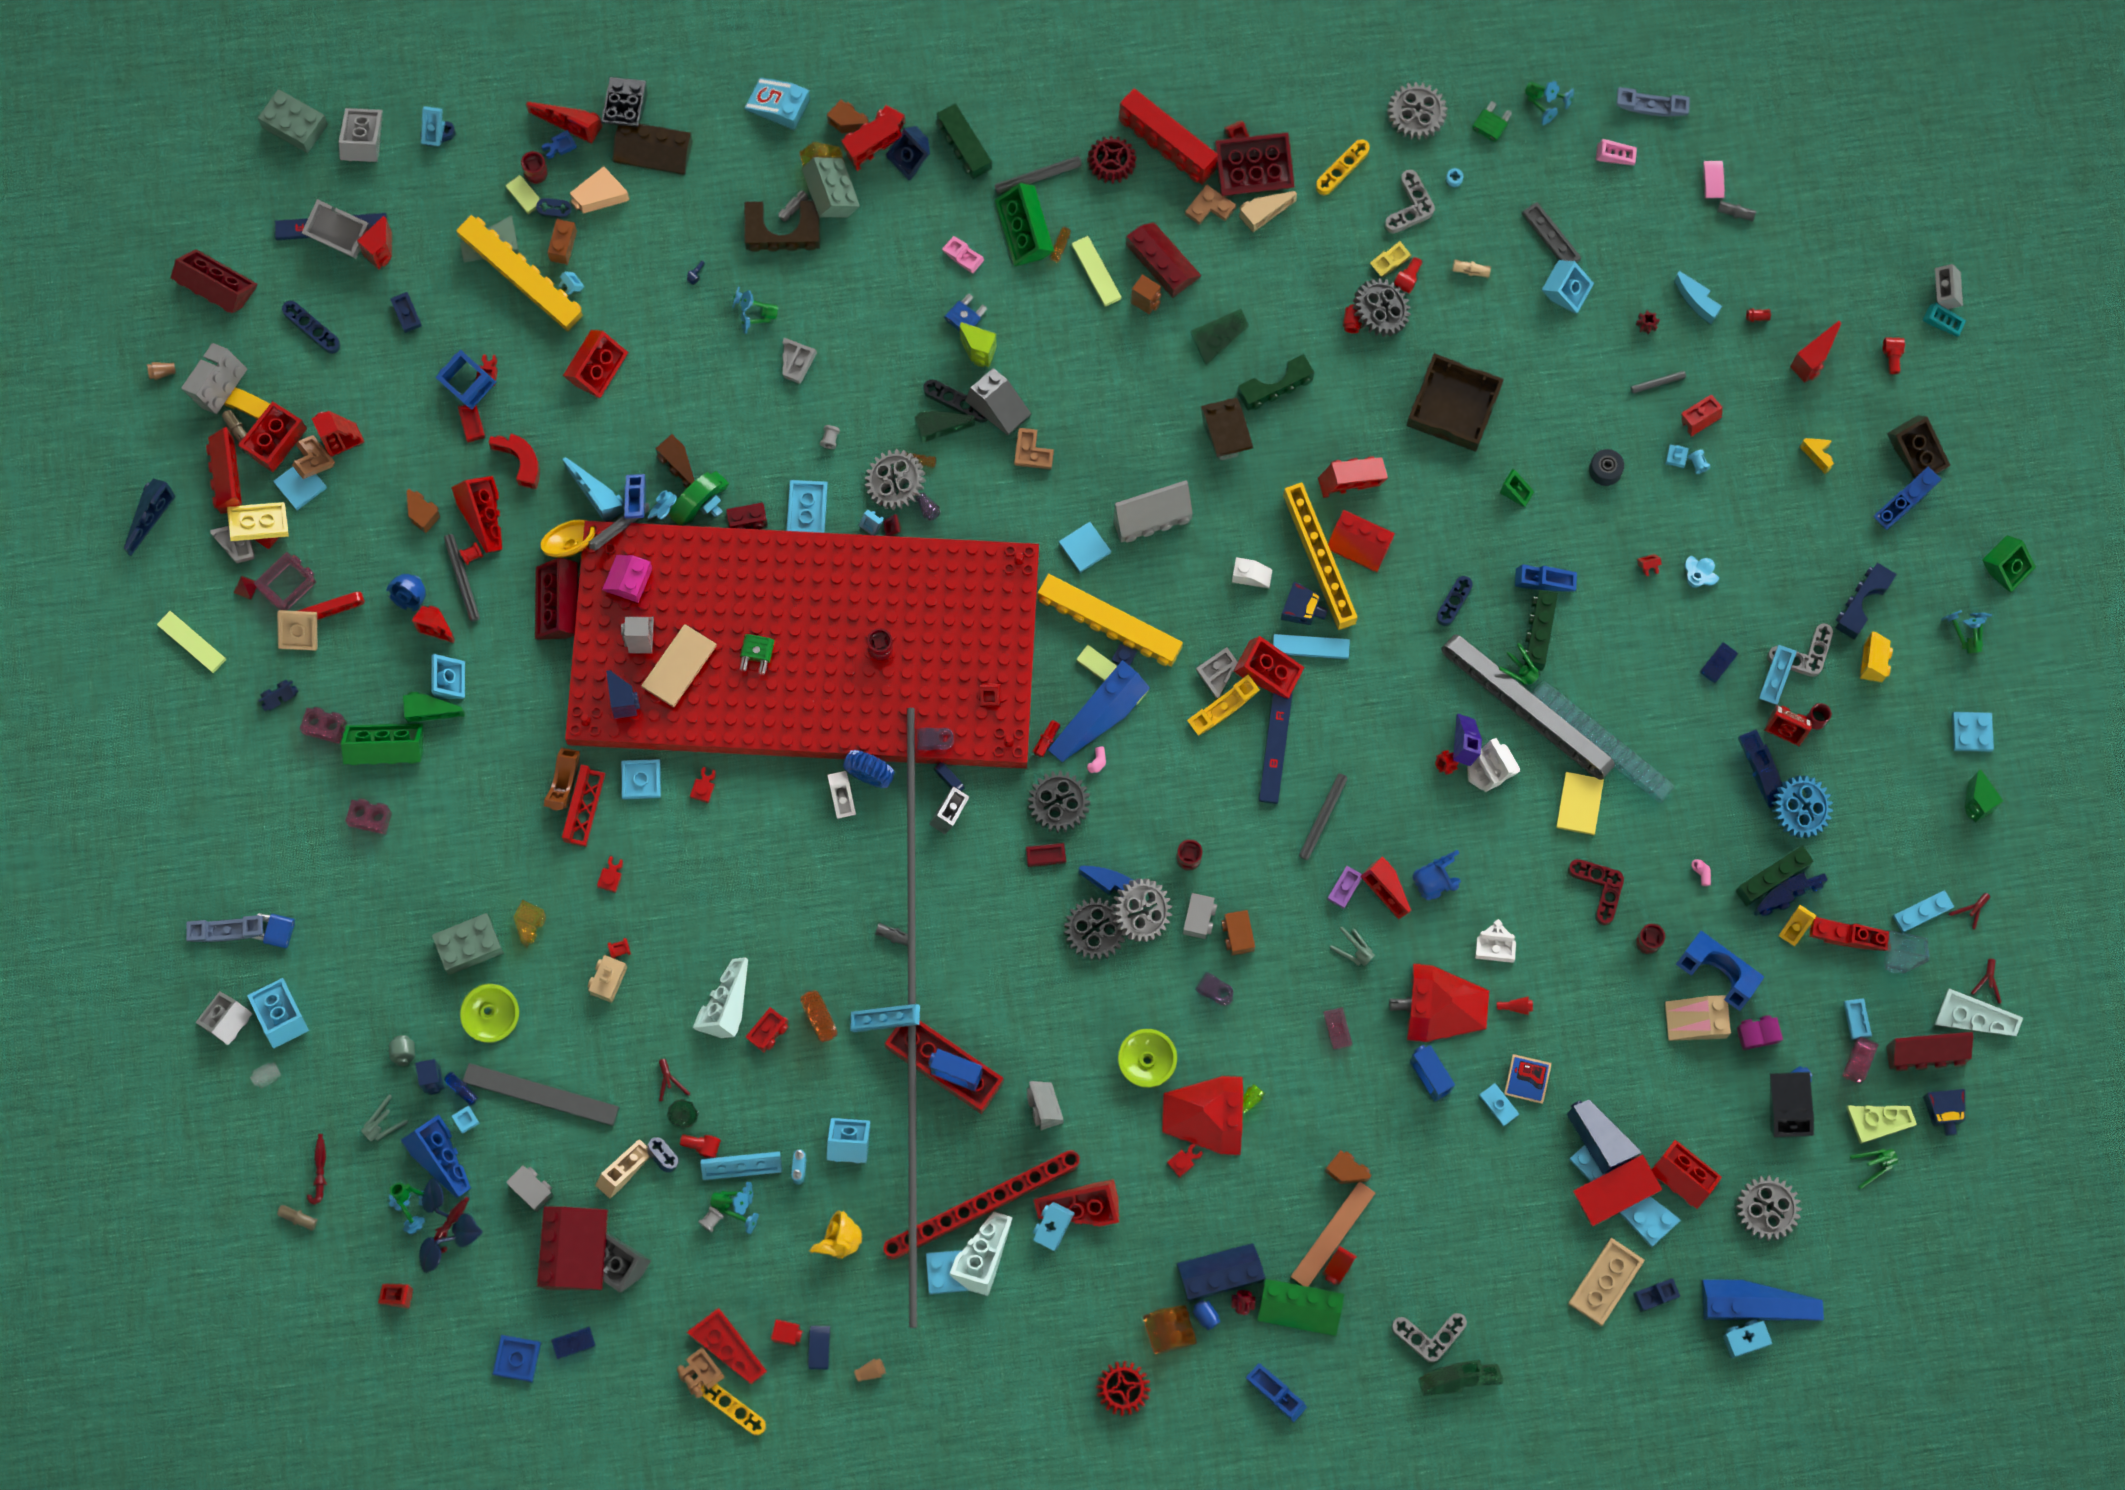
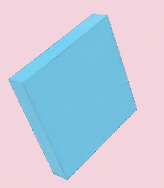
M291 467L273 481L296 510H299L327 489L317 474L302 479L294 467Z
M1088 522L1059 541V545L1079 573L1111 554V550L1091 522Z
M660 759L621 761L622 799L661 798Z

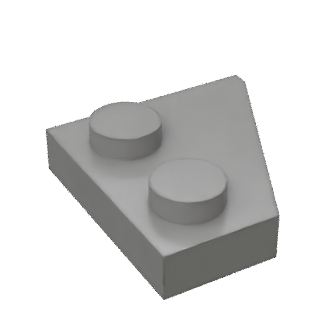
M784 338L783 376L788 380L801 384L817 354L816 349Z
M229 526L210 530L212 536L235 563L255 559L251 540L231 541Z
M1226 647L1195 670L1215 699L1220 697L1238 662Z

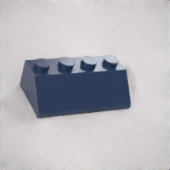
M1254 1243L1177 1263L1187 1302L1265 1281L1261 1261Z

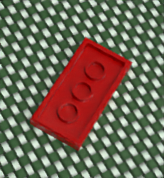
M1641 1155L1574 1190L1573 1193L1593 1227L1662 1191V1188L1644 1155Z

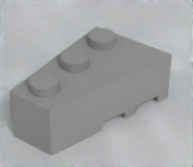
M625 617V623L621 624V635H623L624 645L628 647L629 653H652L654 617Z

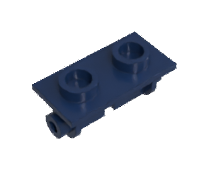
M285 679L277 684V689L273 691L268 689L261 693V698L258 701H264L262 704L263 709L271 711L281 703L278 699L280 696L284 702L296 696V693L299 691L296 686H290L293 681L288 682Z

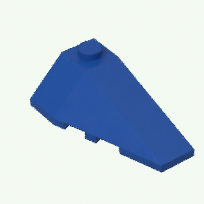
M437 1115L401 1139L410 1155L450 1193L458 1198L471 1189L463 1166L459 1165L456 1155H458L456 1148H453L450 1141L452 1137L450 1130L440 1115Z

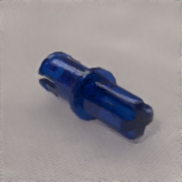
M453 1072L445 1076L444 1081L455 1091V1095H459L470 1107L476 1103L479 1097L467 1087V1083H463Z

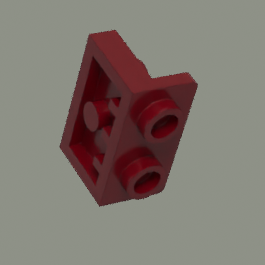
M763 502L726 509L730 528L760 530L764 526H768Z

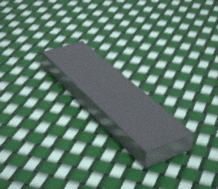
M1538 202L1522 211L1524 218L1558 260L1575 261L1576 263L1581 260L1582 257Z

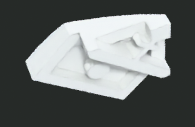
M1499 919L1487 930L1480 933L1476 941L1475 959L1514 963L1516 951L1515 936L1502 926L1503 923Z

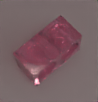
M313 707V709L306 708L300 730L304 735L340 744L347 722L343 715L337 712L329 714L318 707ZM314 718H318V719H319V721H318L317 724H315V725H311V724H310V722H311L312 719H314ZM332 723H337L335 729L329 730V726Z
M365 799L351 800L345 822L349 827L386 835L392 812L387 805L382 803L373 805L369 804V801ZM358 810H364L362 816H355ZM383 814V818L380 821H374L376 815Z
M1860 1036L1854 1043L1842 1077L1861 1084L1866 1079L1879 1044Z

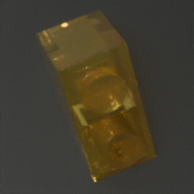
M818 142L811 143L799 152L803 167L813 157L843 159L840 147Z
M522 900L513 917L521 943L524 947L528 948L529 944L534 943L537 936L536 931L538 927L543 926L546 917L543 909Z

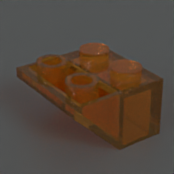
M1186 1305L1159 1309L1143 1316L1154 1355L1197 1344Z

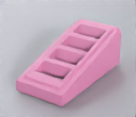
M1602 139L1597 145L1596 160L1635 165L1637 148ZM1626 152H1629L1628 158H1626Z

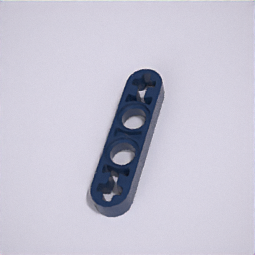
M287 301L283 304L282 312L284 316L316 344L330 354L339 351L341 346L339 339L294 301ZM289 307H290L291 309L294 308L295 312H296L298 315L295 316V314H293L291 311L288 313V310H287V309H288ZM304 317L310 320L305 326L299 323ZM321 329L323 334L320 337L313 336L314 330ZM326 337L331 343L334 342V347L328 345L327 341H325Z

